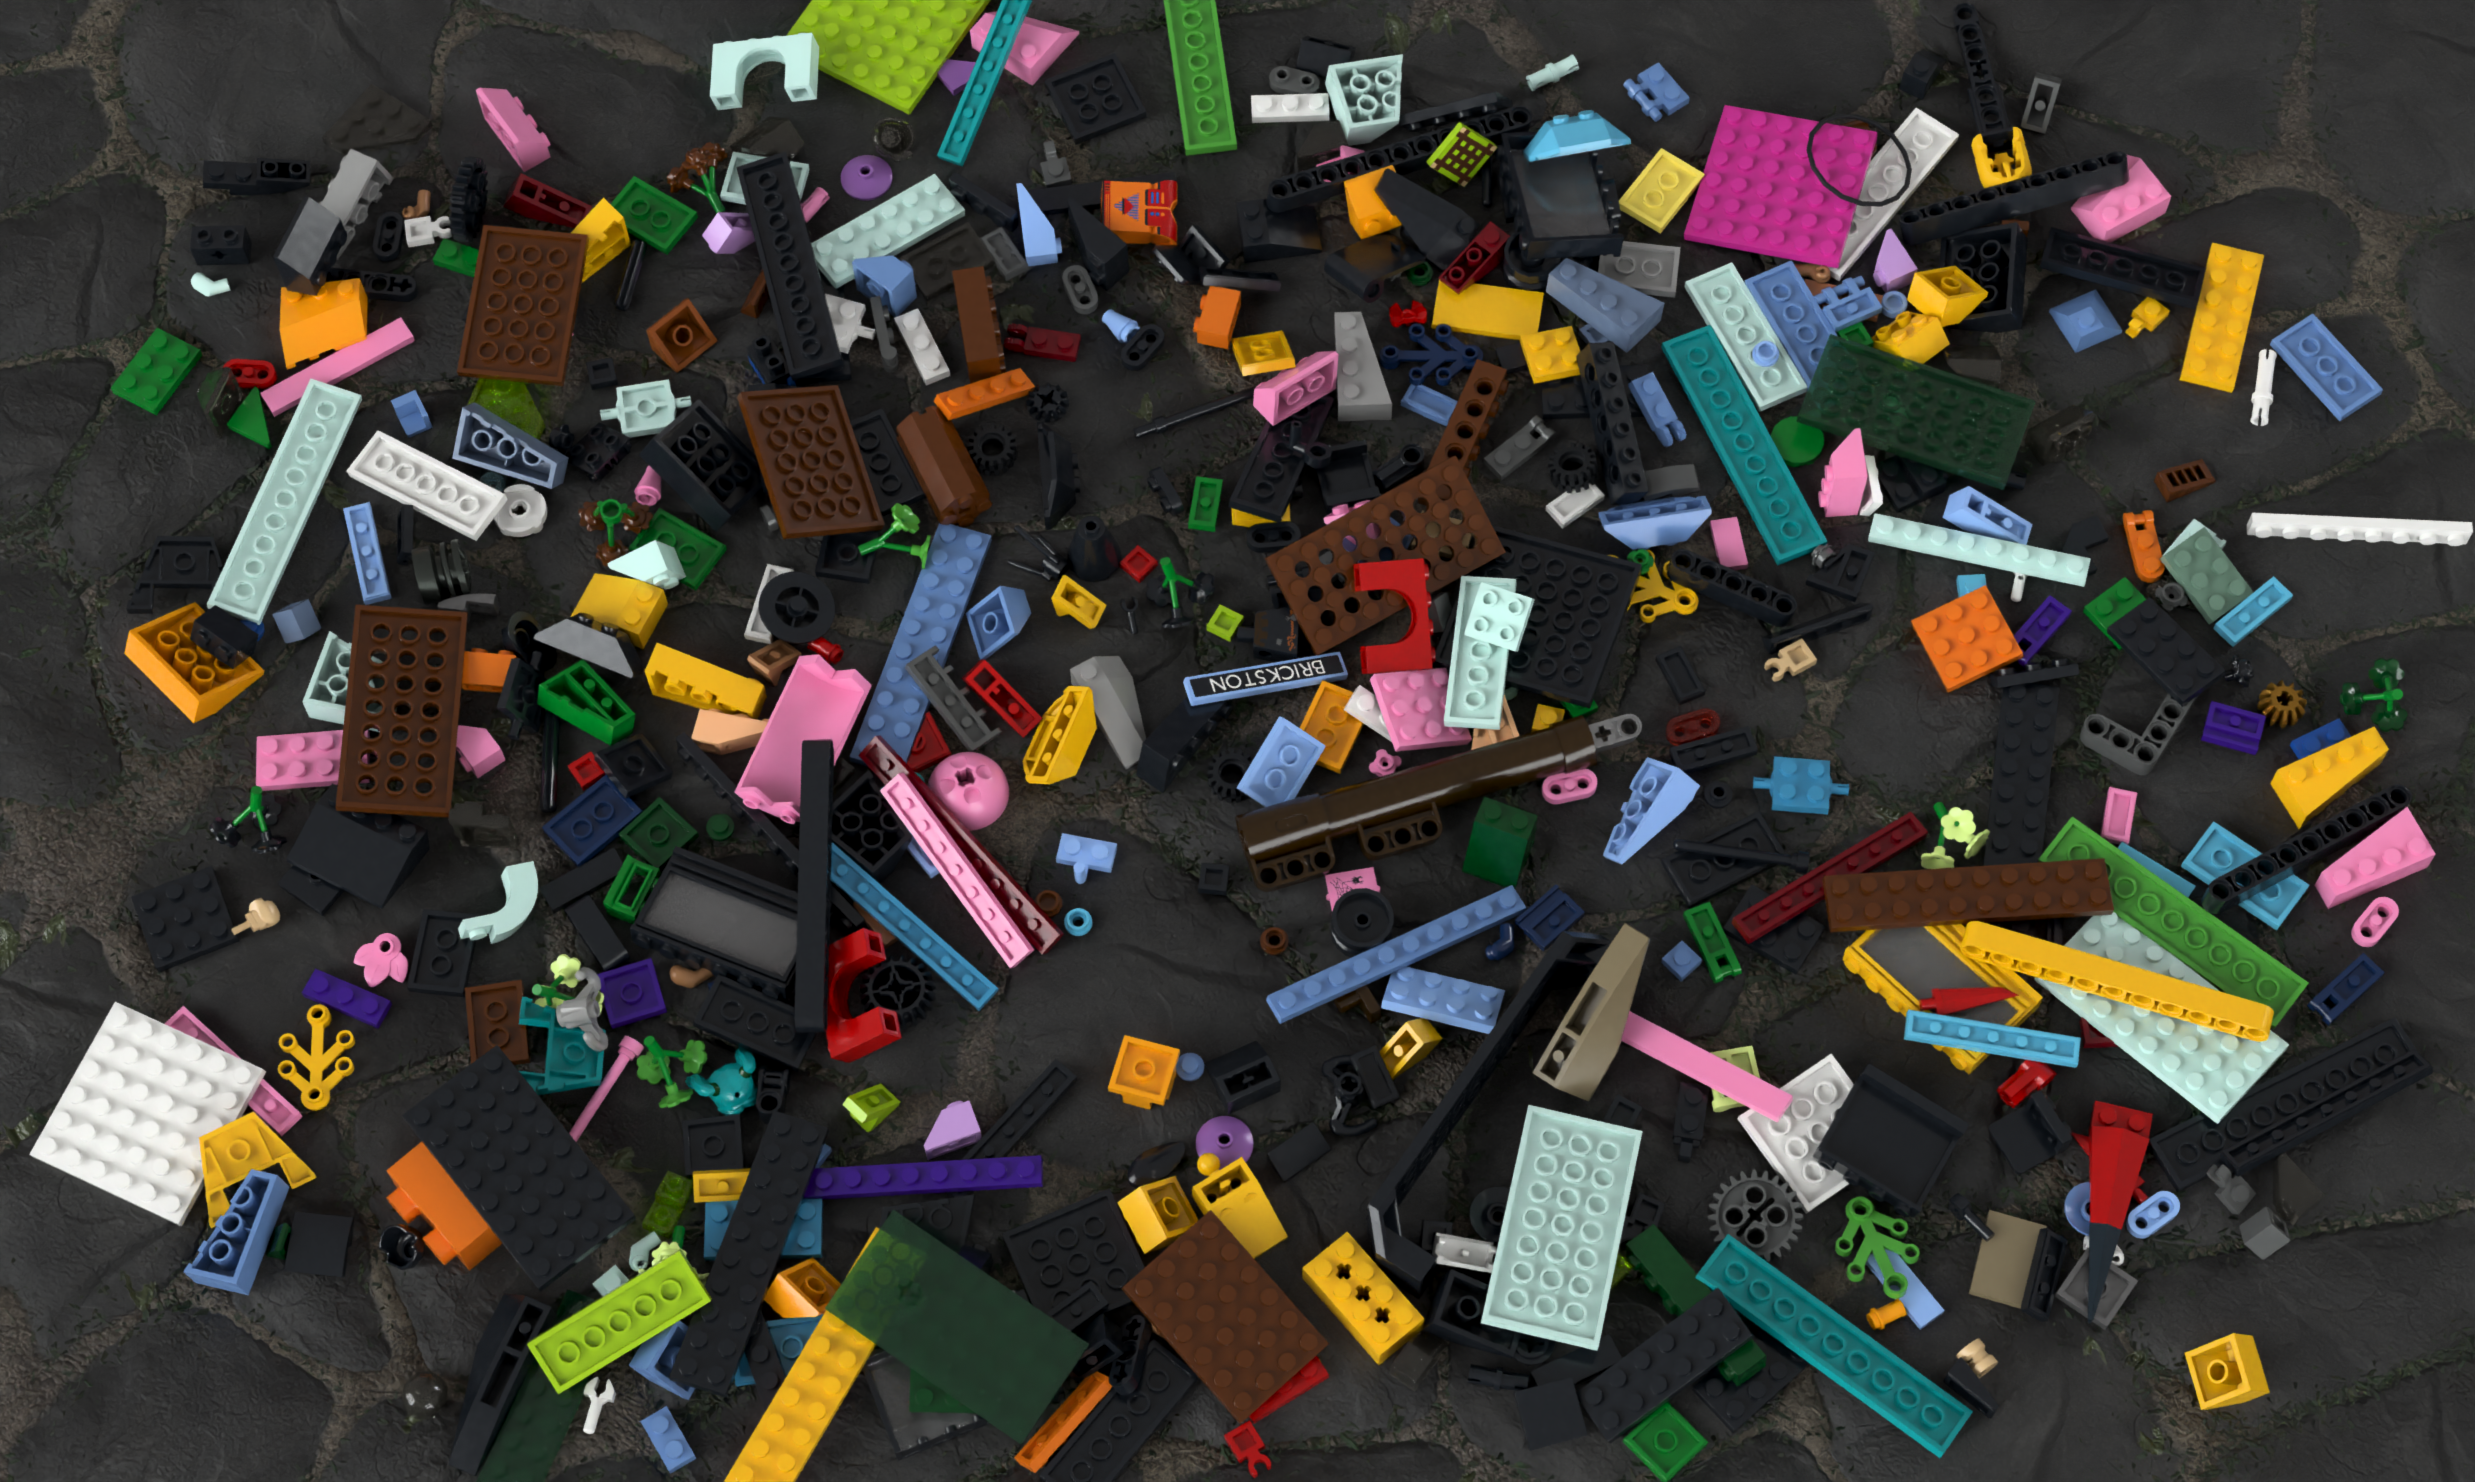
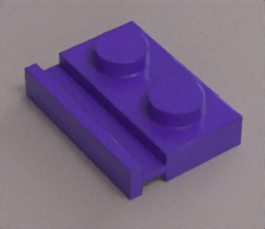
M2211 701L2201 741L2256 755L2266 716Z

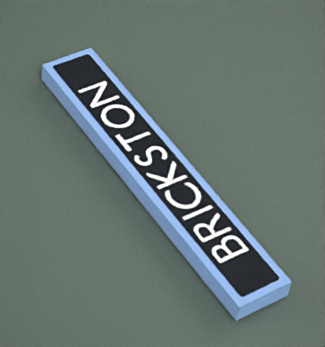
M1339 651L1185 677L1183 684L1191 706L1317 685L1321 684L1322 680L1326 682L1346 680L1348 673Z

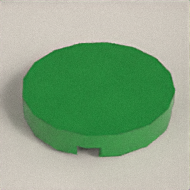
M1790 416L1782 419L1774 426L1771 433V438L1785 464L1791 467L1813 464L1820 457L1824 447V435L1820 427L1812 420L1802 416Z

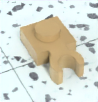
M1801 638L1779 650L1778 656L1780 659L1771 658L1767 660L1764 668L1768 670L1775 667L1779 670L1773 674L1772 680L1775 682L1781 680L1787 671L1792 676H1795L1816 665L1817 659Z

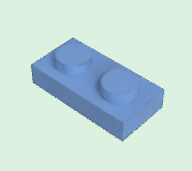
M667 1406L641 1420L644 1429L670 1474L696 1459Z

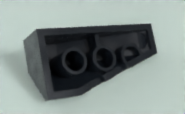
M1388 168L1384 171L1374 189L1393 216H1397L1405 228L1403 231L1407 237L1411 236L1419 247L1417 251L1426 257V261L1441 273L1471 243L1480 227V224L1462 209Z

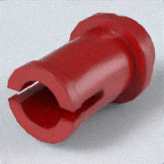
M823 637L809 642L807 646L808 649L824 657L828 664H837L844 654L839 644H832Z

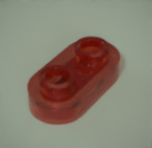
M1703 708L1675 717L1667 724L1666 738L1672 745L1678 746L1714 736L1720 726L1719 715L1712 709ZM1707 723L1710 725V727L1703 728L1701 724ZM1681 731L1684 735L1679 737L1675 732Z

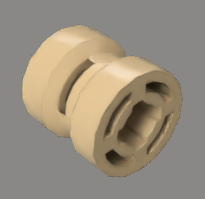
M1980 1338L1969 1343L1956 1355L1958 1359L1962 1357L1978 1379L1998 1364L1995 1357L1985 1351V1345Z

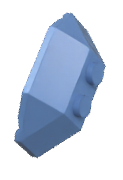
M1690 496L1669 497L1619 505L1607 511L1599 512V519L1605 531L1631 549L1646 550L1652 546H1672L1678 542L1687 541L1712 514L1706 496H1698L1696 498Z

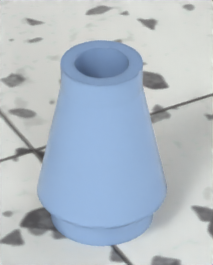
M1113 309L1107 310L1102 317V322L1108 326L1120 343L1127 344L1140 330L1137 321L1123 316Z

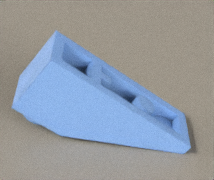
M1016 184L1025 257L1028 266L1058 263L1057 254L1062 253L1060 237L1055 238L1054 228L1023 184Z
M1970 486L1949 495L1943 515L1944 519L1964 531L2027 545L2033 525Z

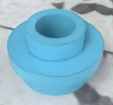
M1081 908L1069 911L1064 918L1065 929L1074 936L1087 934L1092 928L1090 913ZM1076 920H1081L1084 922L1083 925L1079 927L1075 926L1073 923Z

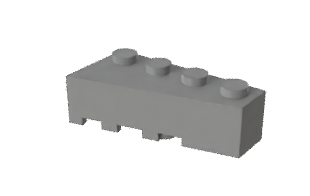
M350 149L348 154L341 160L340 169L336 177L330 181L328 192L324 200L319 203L341 219L347 232L346 243L340 248L337 260L355 236L354 227L356 224L364 223L368 217L369 205L372 201L377 203L381 198L382 193L379 191L383 185H390L394 179L378 160L353 149Z
M1334 312L1335 351L1339 354L1336 382L1338 421L1392 420V402L1362 313Z

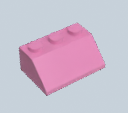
M476 89L485 120L523 172L550 158L548 147L551 144L544 132L539 134L536 130V122L530 114L525 115L523 112L524 107L517 96L513 98L507 89Z
M1336 351L1316 352L1309 357L1301 359L1295 365V368L1284 369L1274 378L1260 383L1254 389L1253 406L1274 426L1336 389L1339 354Z
M1860 428L1854 429L1831 454L1829 465H1825V478H1822L1821 481L1822 491L1818 493L1819 507H1824L1825 517L1858 515L1868 477Z

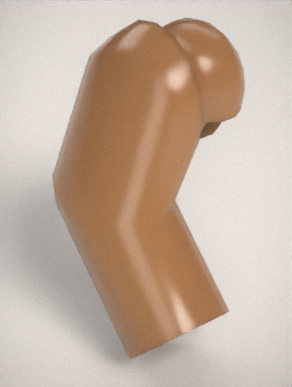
M681 965L673 966L669 972L671 980L675 984L689 989L714 976L707 969L700 968L692 971Z

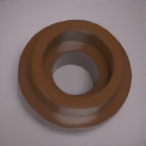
M1277 927L1266 929L1260 938L1262 949L1270 955L1283 953L1289 943L1286 932ZM1272 939H1277L1280 943L1273 946L1269 942Z

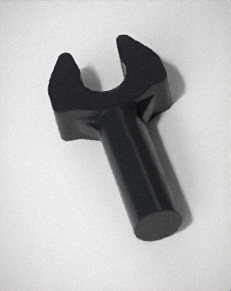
M1957 1193L1949 1199L1951 1204L1948 1205V1208L1959 1221L1964 1219L1986 1242L1994 1236V1232L1972 1211L1970 1202L1964 1196Z

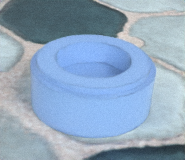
M1889 291L1884 294L1881 302L1883 307L1882 313L1889 318H1895L1898 314L1905 312L1908 306L1906 296L1898 291Z

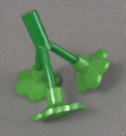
M896 503L891 508L893 512L891 516L894 520L890 525L891 528L882 536L859 545V551L862 556L882 547L911 552L910 555L920 557L922 562L921 569H925L931 535H927L926 541L922 546L912 544L911 547L885 542L894 532L898 533L901 529L911 534H915L919 530V518L913 514L911 508L907 505L902 506Z
M653 1036L646 1037L644 1044L649 1051L646 1055H641L637 1058V1076L641 1080H647L651 1085H657L661 1079H665L667 1083L665 1088L668 1095L659 1102L660 1108L674 1107L681 1102L689 1100L693 1094L692 1089L679 1090L676 1082H673L671 1079V1070L668 1067L670 1064L669 1057H677L680 1061H683L686 1073L699 1074L702 1070V1065L707 1061L704 1042L689 1040L686 1049L678 1052L664 1050Z

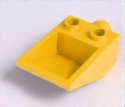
M1204 1153L1199 1157L1197 1168L1201 1174L1209 1177L1192 1187L1191 1196L1203 1215L1212 1210L1254 1259L1288 1238L1258 1180L1242 1157L1219 1170L1220 1160L1215 1154ZM1235 1181L1241 1184L1236 1189H1233L1230 1185ZM1210 1196L1216 1198V1201L1212 1204L1207 1199Z

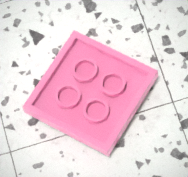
M1446 668L1379 673L1371 677L1370 682L1395 752L1468 745L1472 740L1468 728L1444 727L1449 674Z

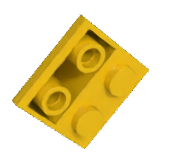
M1909 311L1898 314L1895 317L1896 320L1888 326L1879 328L1876 334L1871 337L1874 342L1873 348L1895 370L1912 373L1950 344L1938 317Z

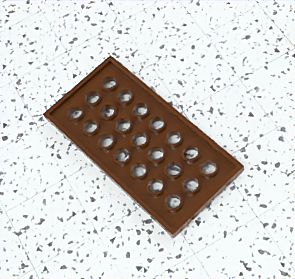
M1456 455L1264 558L1315 656L1409 606L1400 594L1391 590H1381V597L1378 600H1372L1368 595V591L1355 592L1353 564L1360 560L1366 563L1381 562L1379 551L1382 548L1386 547L1391 550V561L1424 558L1429 568L1426 592L1429 591L1430 594L1506 553ZM1440 485H1445L1450 490V496L1445 501L1437 496V489ZM1416 498L1424 499L1427 504L1426 510L1423 513H1418L1414 510L1413 503ZM1453 509L1459 510L1463 516L1462 522L1458 525L1453 524L1449 518L1450 512ZM1394 510L1401 512L1403 515V522L1399 526H1395L1390 522V514ZM1430 522L1436 523L1439 527V534L1435 538L1430 537L1426 533V526ZM1370 523H1374L1379 527L1380 533L1376 539H1371L1366 534V528ZM1466 533L1473 535L1475 538V545L1471 549L1465 548L1462 544V538ZM1406 535H1412L1415 538L1416 545L1412 550L1405 549L1402 544L1403 538ZM1346 536H1351L1356 541V547L1352 552H1348L1343 548L1342 542ZM1443 546H1447L1452 552V557L1448 562H1444L1439 558V550ZM1322 549H1328L1332 553V561L1328 565L1321 563L1319 560V553ZM1298 562H1304L1308 565L1309 572L1304 578L1299 577L1295 573V566ZM1336 573L1342 574L1345 578V585L1341 589L1335 588L1331 582L1333 575ZM1312 586H1317L1321 590L1322 595L1317 602L1311 601L1308 597V590ZM1349 597L1354 598L1358 603V608L1354 613L1347 612L1344 607V603ZM1325 610L1331 611L1334 615V622L1330 626H1325L1320 619L1321 614Z
M355 605L336 811L451 818L468 612ZM377 629H386L389 635L381 639L375 637L374 632ZM411 630L416 632L417 637L413 640H405L402 634L405 631ZM440 632L445 635V639L441 642H434L430 639V636L433 633ZM377 653L384 654L387 657L383 663H375L371 658ZM405 655H410L415 659L411 665H403L399 660ZM433 657L443 660V664L439 667H432L427 662ZM374 678H379L385 683L380 688H372L369 682ZM402 680H408L413 686L408 690H401L397 687V684ZM430 682H437L441 688L436 692H430L425 686ZM372 703L382 706V710L375 714L368 712L366 708ZM400 705H406L411 710L406 715H398L395 709ZM428 707H434L439 713L434 717H427L423 714V711ZM374 728L380 734L374 739H369L365 737L364 732ZM398 730L408 733V737L402 741L394 739L392 735ZM426 732H432L437 738L433 742H424L421 736ZM366 754H374L378 758L373 764H365L361 759ZM399 755L404 757L406 762L401 766H394L390 762L391 758ZM424 757L434 760V764L429 768L421 767L418 762ZM370 779L375 783V786L372 789L364 790L359 786V783L362 780ZM393 781H399L404 785L397 792L388 789L389 783ZM420 783H428L432 786V789L428 793H420L416 787Z

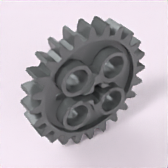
M1756 1170L1752 1171L1751 1178H1747L1746 1174L1741 1171V1180L1737 1181L1733 1176H1730L1731 1186L1728 1187L1721 1183L1720 1187L1723 1194H1713L1718 1204H1709V1209L1716 1212V1214L1709 1215L1708 1221L1716 1224L1711 1226L1709 1230L1710 1233H1719L1714 1239L1715 1244L1721 1243L1729 1234L1759 1257H1764L1765 1261L1771 1264L1770 1255L1774 1254L1780 1260L1782 1259L1780 1250L1784 1249L1787 1252H1791L1788 1242H1798V1237L1793 1232H1802V1226L1797 1224L1796 1221H1801L1804 1217L1803 1214L1796 1213L1795 1211L1799 1210L1802 1204L1801 1202H1792L1797 1197L1796 1191L1787 1193L1789 1183L1786 1182L1781 1186L1778 1185L1780 1179L1778 1175L1771 1181L1768 1180V1171L1763 1173L1762 1178L1757 1177ZM1752 1191H1759L1762 1193L1763 1199L1759 1203L1754 1204L1747 1200L1748 1194ZM1770 1199H1774L1775 1202L1761 1213V1222L1754 1220L1745 1233L1738 1237L1737 1233L1750 1223V1214H1759ZM1780 1211L1784 1214L1785 1218L1781 1223L1775 1224L1768 1219L1770 1213ZM1731 1212H1739L1743 1216L1742 1221L1735 1225L1730 1224L1726 1219ZM1753 1232H1760L1764 1235V1240L1762 1243L1755 1245L1748 1241L1749 1235Z

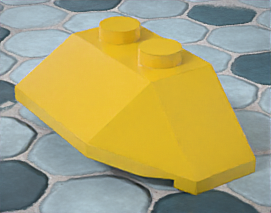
M1068 686L1063 691L1064 694L1055 700L1043 714V719L1040 721L1022 761L1026 774L1025 778L1028 783L1052 784L1077 774L1097 729L1093 694L1090 687Z

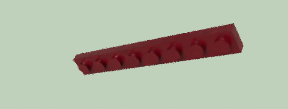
M1909 812L1733 917L1732 924L1746 942L1750 944L1825 899L1822 882L1824 876L1868 873L1925 839L1928 831L1914 814Z

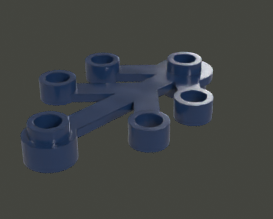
M1413 324L1409 328L1410 340L1418 342L1427 351L1398 350L1393 345H1387L1380 351L1379 362L1383 368L1389 370L1397 368L1401 361L1427 362L1421 368L1414 367L1409 371V382L1416 386L1423 384L1425 378L1443 363L1454 362L1450 367H1442L1436 371L1435 380L1437 384L1446 386L1463 369L1472 370L1477 359L1483 361V352L1475 345H1464L1451 334V327L1449 325L1440 324L1435 330L1436 339L1440 342H1445L1454 350L1445 351L1425 334V328L1421 324ZM1414 375H1420L1421 377L1415 378V377H1413V376H1414ZM1441 375H1446V376H1448V377H1447V378H1441L1440 376H1441Z

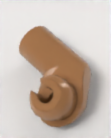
M419 190L417 205L405 207L402 211V217L407 220L427 216L430 212L431 192Z
M1812 263L1794 264L1801 277H1809L1818 283H1825L1831 277L1830 269L1827 266Z

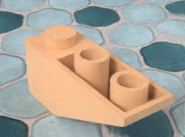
M700 709L691 739L703 752L718 755L732 753L757 746L769 719H762L761 721L751 719L745 714L730 715L724 714V712L718 709Z

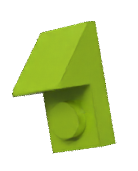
M880 1083L848 1096L843 1106L850 1111V1116L869 1133L899 1106L900 1101Z

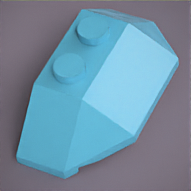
M1593 110L1579 112V116L1557 115L1553 117V120L1546 121L1524 149L1523 154L1529 162L1629 145L1631 144V139L1598 113H1594Z

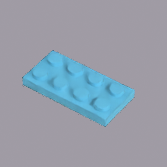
M2213 821L2183 861L2181 867L2209 885L2214 879L2260 856L2262 853ZM2293 874L2237 905L2277 931L2306 892L2309 884Z

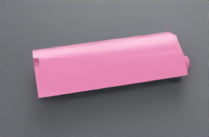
M819 654L799 656L735 790V793L743 799V803L747 807L760 809L780 817L781 820L789 824L800 822L803 740L832 739L835 765L872 686L856 669L836 671Z

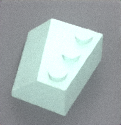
M1403 54L1329 65L1325 86L1345 146L1370 143L1399 124Z
M329 631L304 696L303 705L309 718L344 725L352 643L344 642L331 631ZM372 656L371 660L373 662L383 663V661ZM374 678L369 682V685L372 688H380L385 682L382 679ZM372 703L366 709L368 712L375 714L382 710V706ZM374 728L368 729L371 731L379 732L377 729Z

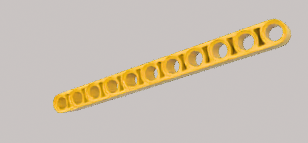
M1971 921L1966 925L1960 951L1969 958L2252 1041L2262 1042L2269 1038L2274 1011L2265 1004L1987 923Z

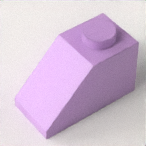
M718 212L702 235L709 244V248L716 254H735L755 242L748 213Z
M1892 229L1886 231L1873 273L1875 283L1878 287H1882L1885 293L1896 291L1912 284L1914 274L1918 270Z
M970 1101L953 1102L941 1111L924 1144L928 1160L975 1144L982 1138Z

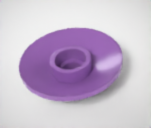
M862 155L853 158L844 166L841 172V184L844 191L852 198L862 201L874 200L883 196L889 190L893 180L892 170L888 163L874 155Z
M1230 1116L1215 1117L1207 1121L1200 1128L1196 1137V1151L1199 1157L1204 1153L1215 1154L1220 1160L1219 1170L1240 1157L1245 1162L1249 1160L1253 1151V1136L1250 1129L1241 1120ZM1226 1136L1230 1141L1227 1144H1222L1219 1142V1139Z

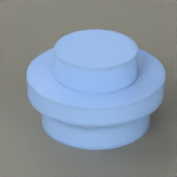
M1762 341L1753 348L1752 358L1759 366L1770 367L1778 361L1779 350L1774 343Z

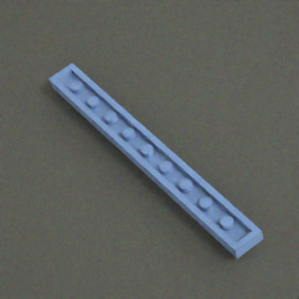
M1513 885L1267 995L1266 1001L1281 1024L1525 912L1526 906Z

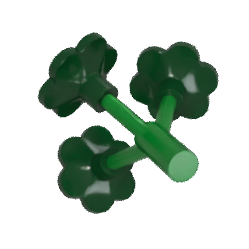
M2379 658L2374 662V667H2371L2368 671V676L2373 680L2376 688L2382 689L2386 687V691L2383 693L2367 694L2366 692H2360V687L2356 682L2343 684L2340 703L2344 706L2346 715L2360 714L2361 705L2368 700L2383 699L2387 701V704L2379 703L2376 705L2375 712L2371 715L2372 722L2378 725L2382 732H2388L2391 729L2398 731L2403 728V721L2407 719L2408 713L2400 707L2398 702L2394 701L2401 699L2403 692L2401 689L2393 688L2398 686V681L2403 679L2405 674L2404 670L2399 666L2397 659L2390 658L2386 660Z

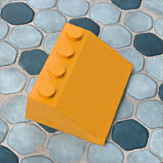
M196 602L130 630L124 653L193 723L217 713L264 675V670L251 657L232 669L190 640L194 620L205 613Z

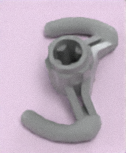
M583 967L576 972L575 978L579 981L586 978L588 984L575 999L563 1001V1004L558 1005L556 1016L562 1028L572 1029L580 1027L585 1032L583 1039L592 1050L601 1052L608 1047V1037L597 1022V1017L600 1016V1007L595 998L601 989V981L594 970Z

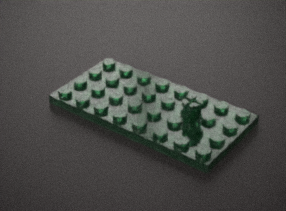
M1830 334L1796 422L1847 438L1854 429L1860 428L1862 443L2004 490L2036 401Z
M895 1210L888 1216L825 1307L834 1316L1021 1445L1089 1346L1083 1339Z

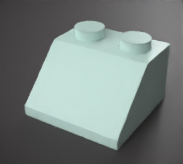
M657 540L607 563L612 570L664 589L677 586L679 580L686 577L675 548Z

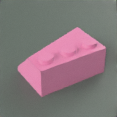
M997 11L985 13L970 30L972 48L979 53ZM1025 16L1004 68L1033 86L1079 35V31Z
M2127 155L2129 181L2126 184L2081 197L2071 207L2072 212L2093 238L2111 243L2166 213L2171 195L2141 158Z

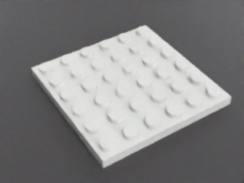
M115 1002L29 1155L182 1226L205 1185L199 1137L242 1117L266 1071Z

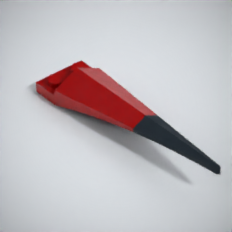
M2096 1100L2093 1104L2089 1125V1324L2094 1320L2145 1156L2153 1116L2152 1113Z

